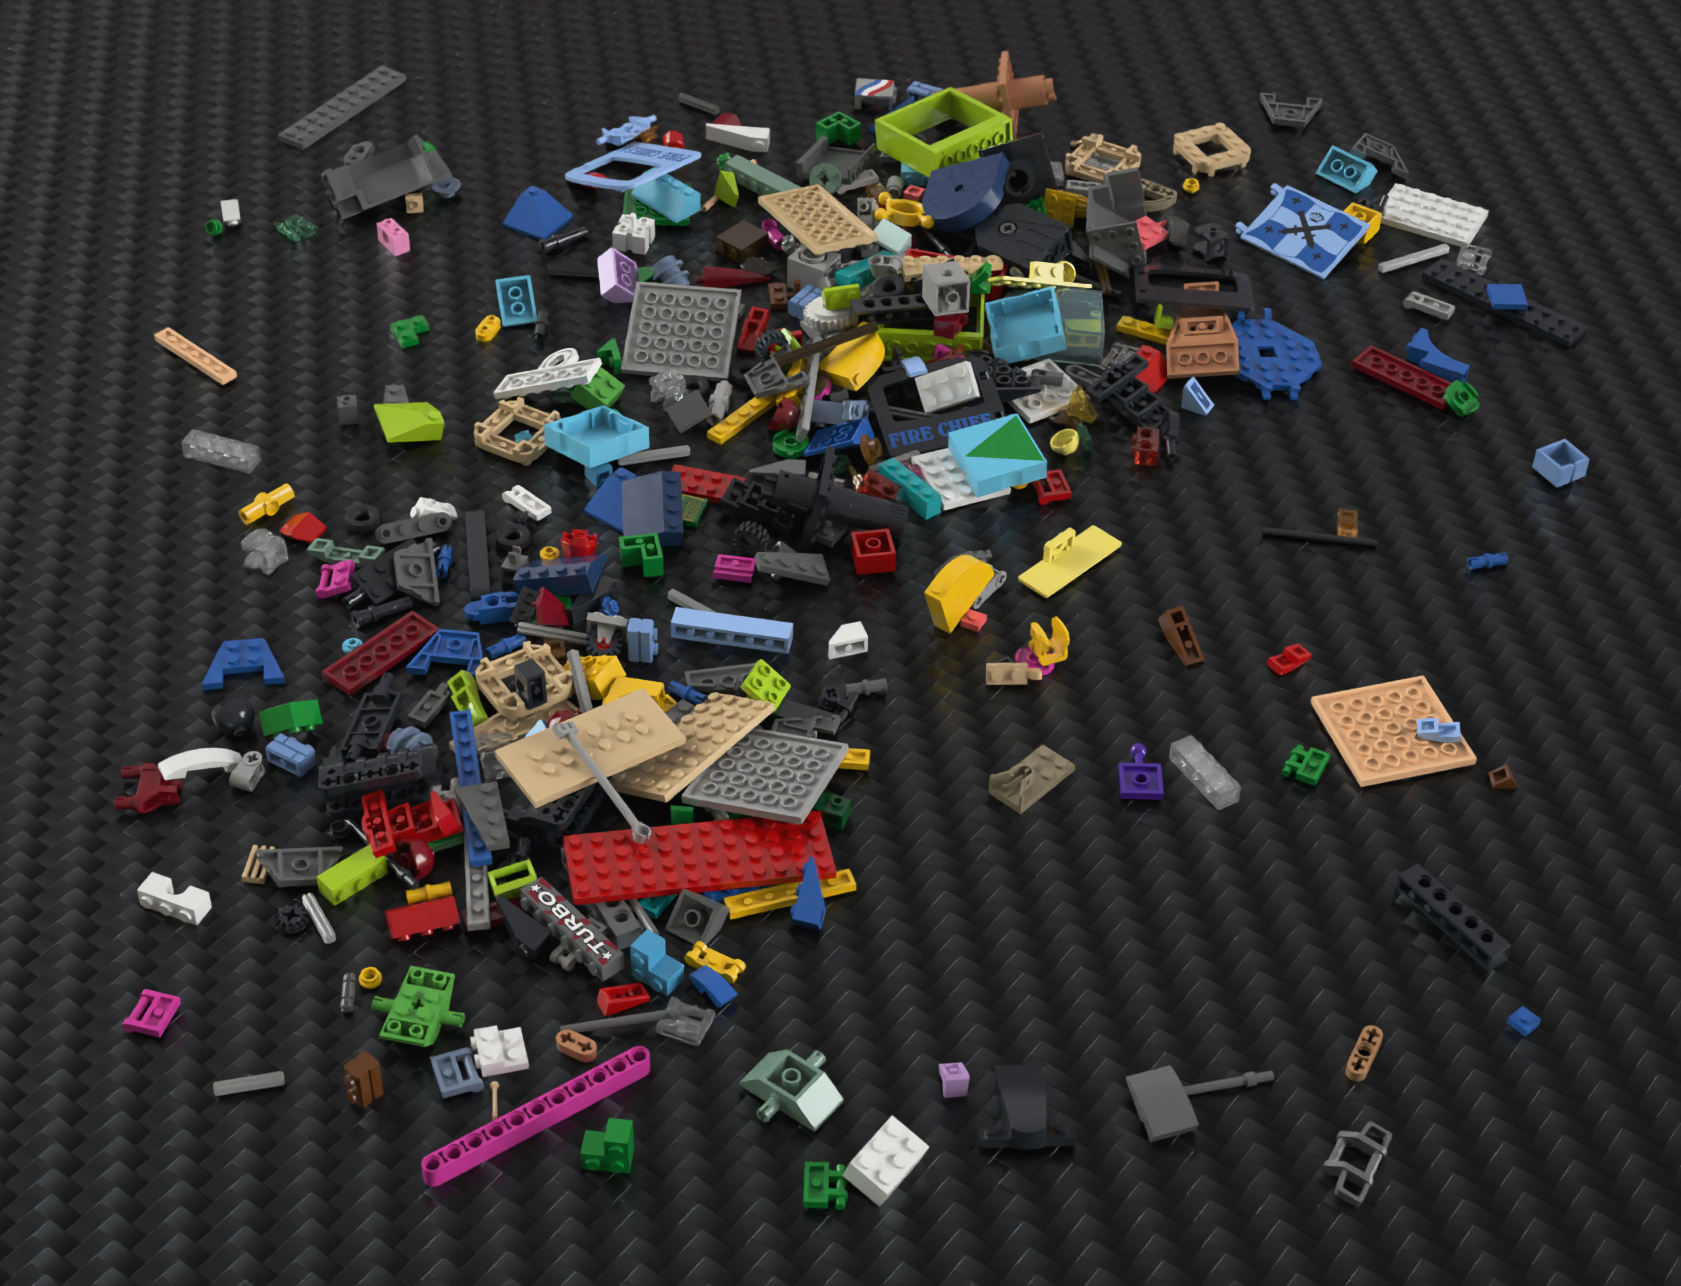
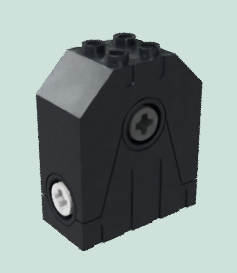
M1020 203L996 207L987 218L975 227L979 256L988 257L995 255L1000 257L1003 265L1008 266L1007 276L1029 278L1030 262L1056 263L1064 260L1073 251L1071 228L1069 225ZM1032 287V289H1026V290L1032 292V291H1035L1036 288H1033V287Z

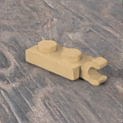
M986 663L987 685L1027 684V678L1033 680L1042 679L1041 668L1027 669V663Z

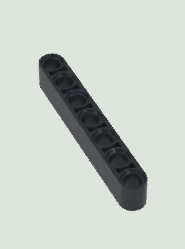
M484 510L465 511L471 602L481 600L482 595L491 594Z

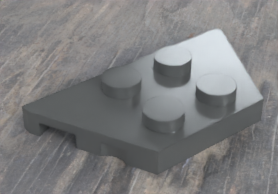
M432 538L426 539L421 544L417 545L415 543L407 549L396 551L393 557L397 589L433 606H438L440 600Z
M343 848L257 850V859L279 887L318 885L316 876L338 863L342 856Z

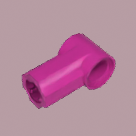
M773 219L764 220L762 222V230L769 233L770 244L778 251L782 250L781 245L784 242V235L777 228V222Z

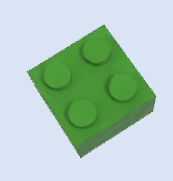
M600 367L590 383L586 385L577 384L571 397L588 410L602 405L610 408L619 399L625 385Z

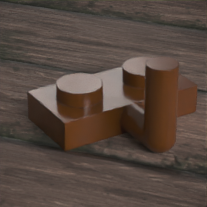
M798 279L794 280V292H787L785 283L768 284L771 309H788V299L793 298L801 291V281Z

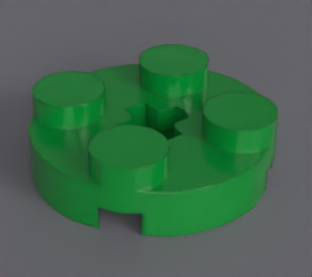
M1456 380L1447 387L1443 398L1458 416L1470 415L1479 407V403H1477L1478 393L1471 384L1467 382L1461 383L1459 382L1460 380Z
M783 430L774 435L772 449L779 456L785 457L786 460H795L796 457L803 456L804 451L809 445V438L806 435L801 443L796 441L797 430H794V433H788V430Z

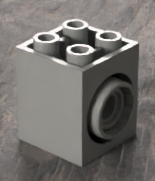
M803 244L788 257L787 287L794 289V280L798 279L801 281V290L808 284L819 288V278L828 276L829 279L835 277V272L841 269V254L829 251L822 255H815Z
M958 261L923 265L922 297L934 316L969 312L970 279Z

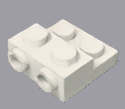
M497 1026L474 1030V1036L470 1037L472 1051L477 1050L478 1054L474 1055L476 1069L481 1068L482 1077L529 1069L520 1027L498 1031Z

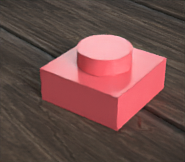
M910 185L904 191L903 198L919 202L924 196L925 189Z
M968 609L961 619L960 626L979 632L986 622L987 615Z

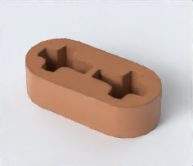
M562 1030L557 1034L556 1044L560 1052L582 1062H590L596 1058L597 1047L592 1039L572 1030Z

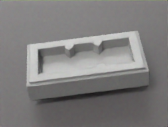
M1067 180L1066 192L1088 196V187L1100 185V183Z

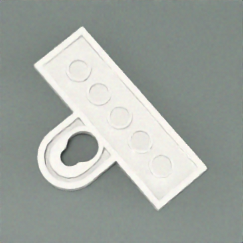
M574 348L562 349L549 355L536 370L507 375L493 394L496 399H509L512 396L519 395L521 397L528 393L534 392L537 394L544 390L554 391L560 387L570 388L577 384L586 385L591 382L593 376L598 372L602 362L600 358L577 362L579 356ZM564 360L562 363L554 366L557 362Z

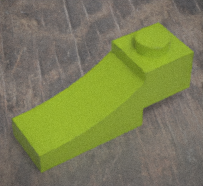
M464 670L459 671L447 683L454 694L451 698L458 711L471 710L474 728L487 720L488 717L478 695L479 688L472 674Z

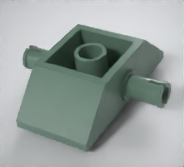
M789 1050L768 1053L740 1081V1086L766 1101L756 1111L759 1119H763L764 1122H768L780 1110L815 1132L843 1102L842 1096L826 1073L819 1069L826 1061L825 1056L822 1053L819 1054V1051H814L806 1061Z

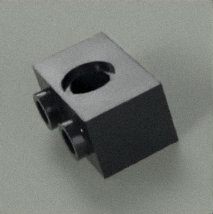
M533 658L515 665L516 693L525 703L528 710L547 703L545 671Z

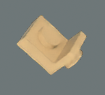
M422 193L405 195L407 213L424 211Z

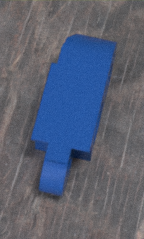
M511 591L482 595L481 600L470 602L465 606V617L469 620L479 621L480 625L509 621L519 595Z

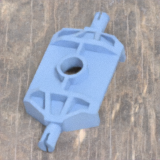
M651 115L647 118L630 116V123H625L620 128H614L610 131L603 128V137L596 139V143L601 145L607 142L620 146L640 135L644 136L651 132L650 123L656 121V116Z

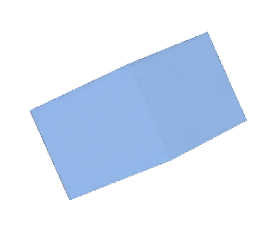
M1192 377L1184 386L1181 408L1205 416L1214 404L1196 379Z

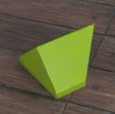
M720 170L714 195L731 207H736L739 196L734 172Z

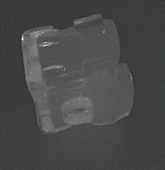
M670 366L658 375L649 378V383L652 385L651 401L657 403L665 399L663 403L664 411L689 395L688 390L685 389L684 377Z
M257 529L246 536L241 542L242 549L254 550L245 558V566L253 569L260 568L265 574L269 575L276 567L288 560L284 539L273 536L267 529Z
M507 732L487 734L475 741L477 751H481L479 760L485 782L511 777L495 757V750L512 743L513 736Z

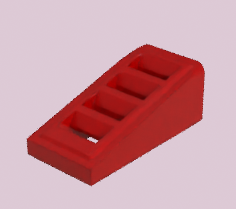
M432 791L430 796L436 823L443 835L446 836L458 829V824L452 812L439 795Z
M640 982L601 988L597 1003L604 1016L648 1002L650 997Z

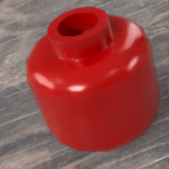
M669 131L663 136L664 146L679 149L685 148L681 133Z

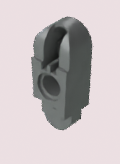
M365 141L358 145L354 144L344 157V165L348 166L373 156L375 151L373 143Z

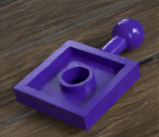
M1136 743L1130 748V755L1135 759V763H1119L1120 798L1163 800L1161 764L1143 763L1147 750L1141 743ZM1136 780H1144V782H1143V783H1140V782H1137Z

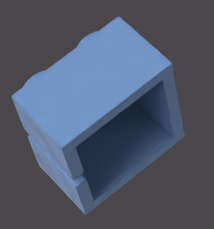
M1566 439L1537 449L1532 467L1554 486L1559 487L1569 483L1570 480L1574 481L1585 477L1590 459Z

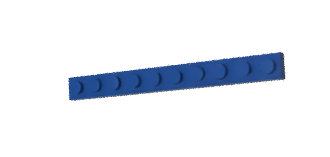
M471 710L450 712L459 786L481 784ZM463 809L470 867L492 865L491 851L486 849L477 833L475 825H472L468 813Z

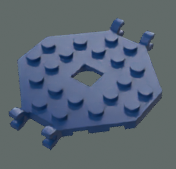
M1263 308L1264 316H1261V320L1245 319V311H1236L1237 316H1234L1235 322L1232 324V327L1238 339L1239 374H1234V376L1245 382L1249 380L1254 383L1255 387L1261 390L1263 400H1270V391L1273 390L1289 391L1290 399L1298 400L1297 392L1301 390L1299 385L1302 382L1305 383L1322 366L1314 342L1273 321L1270 308ZM1258 350L1271 351L1276 357H1261Z

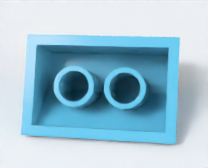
M1332 145L1316 174L1357 193L1371 183L1378 170L1372 164Z

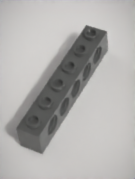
M561 848L562 864L568 872L564 848ZM624 900L588 904L597 920L607 926V936L619 950L629 947L641 936L643 925L639 919L636 920L632 907L629 904L627 905Z

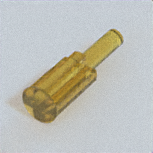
M849 466L848 470L853 476V483L860 493H866L869 490V486L865 479L856 472L853 466Z

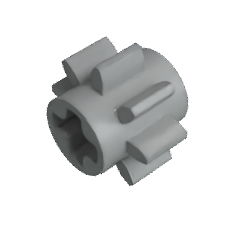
M788 234L783 238L784 242L781 245L782 250L786 254L792 255L802 246V242L793 234Z

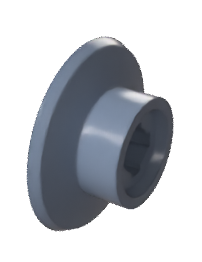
M450 177L432 184L431 187L439 196L449 198L455 195V192L461 186V182L454 177Z

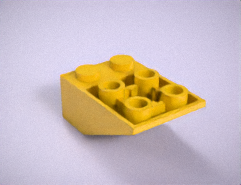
M617 656L580 657L591 700H603L604 697H607L610 685L614 684L617 676H626ZM568 660L563 667L566 671L570 670ZM573 682V693L576 694V690H575V686H574V682Z

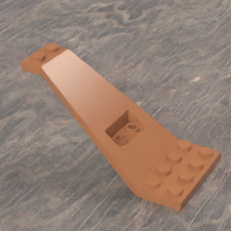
M1219 281L1184 284V289L1219 291ZM1181 306L1166 344L1168 379L1239 374L1238 339L1226 311Z

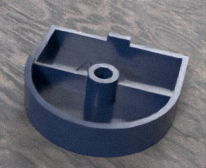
M1003 152L931 171L923 196L922 207L926 215H930L934 220L936 229L946 233L960 232L977 225L996 209L1004 195L1002 189L1010 165Z

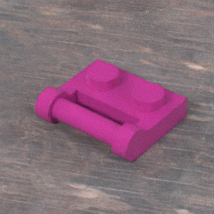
M350 559L334 565H322L320 571L322 576L320 585L316 589V596L324 599L350 591L352 585L350 577L354 573L356 566L354 561ZM329 576H332L331 584L327 587Z
M144 989L140 994L138 1004L130 1017L124 1020L121 1027L129 1033L136 1031L161 1037L181 1004L180 997ZM151 1003L142 1020L138 1021L147 1005Z

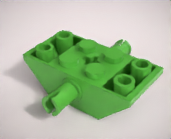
M410 966L399 993L394 1000L375 996L372 1001L373 1011L389 1013L379 1037L381 1039L426 1047L434 1044L442 1024L461 1028L464 1023L465 1014L448 1011L455 978L454 974Z

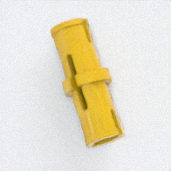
M450 881L431 886L426 884L422 888L406 890L408 905L452 895Z

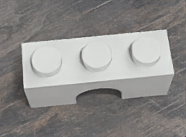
M154 872L137 889L140 905L147 909L159 911L164 915L178 918L186 923L198 925L212 908L209 892L189 886L185 892L173 895L171 879Z

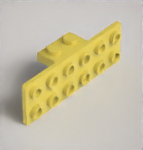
M1035 261L1030 262L1029 278L998 276L988 279L989 282H992V286H1022L1023 289H1032L1033 287L1037 288V290L1054 286L1055 292H1062L1064 290L1066 293L1086 292V289L1092 288L1090 284L1063 282L1064 264Z
M1094 525L1077 537H1075L1076 531L1068 528L1044 545L1043 560L1018 576V581L1043 597L1048 598L1121 547L1122 542Z

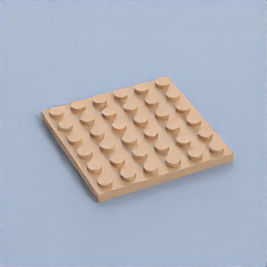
M1424 675L1311 698L1312 706L1360 787L1476 764L1477 758L1462 734L1461 742H1437L1418 737L1417 719L1438 718V724L1453 722Z

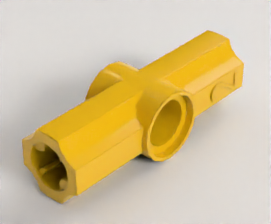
M286 483L268 494L261 492L255 497L253 503L238 511L239 516L246 525L265 514L272 516L278 511L280 505L295 497L294 491Z

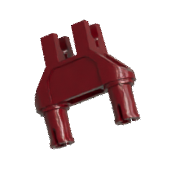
M143 763L141 766H122L121 777L123 780L140 779L136 795L128 797L115 796V810H134L136 813H147L161 805L179 804L180 797L177 795V791L182 789L183 785L180 778L165 780L158 766L153 763Z

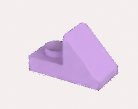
M963 1063L939 1064V1074L943 1079L944 1097L966 1096L969 1073Z

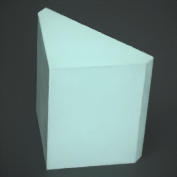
M885 218L882 219L874 230L877 234V241L875 242L896 255L912 247L911 234Z

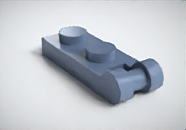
M868 400L843 401L844 414H842V419L853 420L864 417L868 419L870 413Z

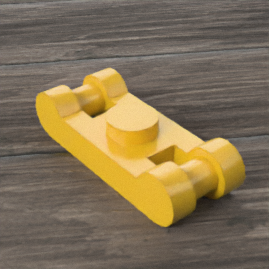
M697 941L693 946V950L684 956L687 964L697 969L707 965L721 975L729 984L734 983L737 979V974L742 973L746 968L742 960L729 958L708 948L701 941Z

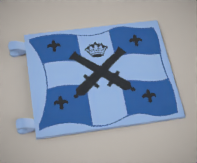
M1276 183L1272 184L1270 188L1272 189L1271 194L1277 197L1249 227L1245 226L1242 222H1238L1235 225L1237 228L1236 233L1242 234L1240 239L1322 279L1331 272L1370 228V224L1288 185L1282 189Z

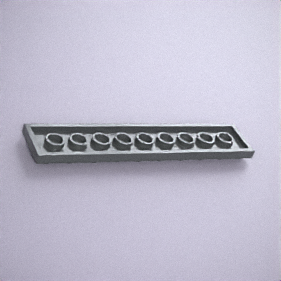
M385 66L378 67L279 133L278 140L304 150L405 82L406 75Z

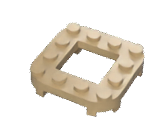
M1224 123L1177 133L1174 138L1173 153L1175 155L1181 154L1193 166L1192 172L1195 174L1203 172L1208 173V176H1214L1215 170L1236 164L1244 168L1250 159L1251 148L1232 130L1225 127ZM1212 140L1215 144L1222 143L1229 151L1206 156L1195 145Z
M1097 134V138L1084 136L1082 144L1072 154H1066L1065 174L1082 180L1100 183V185L1105 184V173L1135 167L1139 168L1141 153L1137 151V146L1131 145L1127 149L1103 141V135ZM1095 154L1120 162L1115 168L1111 167L1108 171L1086 165Z
M517 397V401L505 402L503 399L498 402L499 408L483 423H475V446L509 460L520 462L522 465H530L532 461L539 458L549 448L545 445L544 425L560 420L559 413L554 410L551 414L527 406L524 404V398ZM514 420L539 429L528 441L522 440L520 443L498 436Z
M530 641L523 642L522 650L491 662L487 657L480 660V665L475 671L478 688L495 709L509 721L517 720L520 717L527 716L573 696L572 672L570 670L566 671L551 654L550 646L546 643L541 646L531 645ZM533 658L545 671V679L549 685L546 686L547 703L528 710L517 693H511L500 679L515 674V665Z

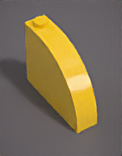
M862 322L859 326H862V325L867 324V323H866V322ZM874 332L838 345L819 363L817 373L819 376L827 377L831 384L857 391L872 377L881 365L885 354L884 344L878 333Z
M961 555L949 562L938 573L924 592L934 626L951 634L994 576L993 569L989 564L971 555Z

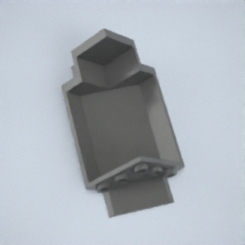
M414 135L407 143L348 166L344 165L334 170L331 168L324 170L321 177L327 188V196L331 197V201L335 208L339 210L342 219H346L452 177L451 171L436 150L425 153L423 140L418 138V135Z
M1138 167L1105 173V184L1088 187L1086 234L1089 242V257L1128 279L1130 267L1146 264L1147 249L1144 250L1142 247L1136 220L1147 216L1144 206L1145 194Z

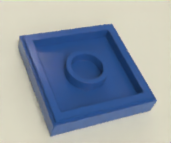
M1487 284L1486 290L1493 309H1527L1528 303L1521 284Z

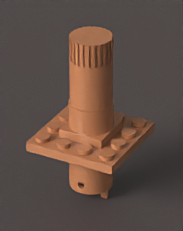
M1003 51L1001 58H999L997 82L955 89L1012 118L1013 139H1016L1019 109L1046 106L1048 102L1056 101V95H1054L1053 78L1045 79L1044 75L1014 79L1008 51Z

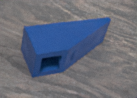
M810 856L808 862H805L803 865V882L798 884L796 891L798 900L796 904L792 905L790 916L795 925L821 930L826 906L814 858Z

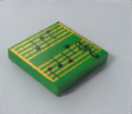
M682 494L683 525L697 527L708 506V499Z

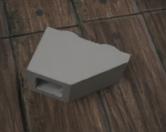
M858 198L857 218L874 231L880 223L874 218V212L878 209V205L874 198Z

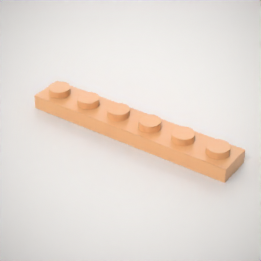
M169 327L154 335L156 342L222 385L237 377L235 370Z

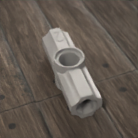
M722 380L720 383H717L714 394L710 395L709 410L712 415L706 418V422H709L711 426L720 423L725 412L729 410L732 385L728 381Z

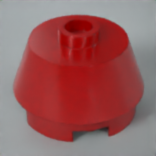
M572 529V533L569 534L563 531L560 541L564 556L569 558L594 555L599 544L597 541L598 535L596 533H593V536L588 535L587 530Z

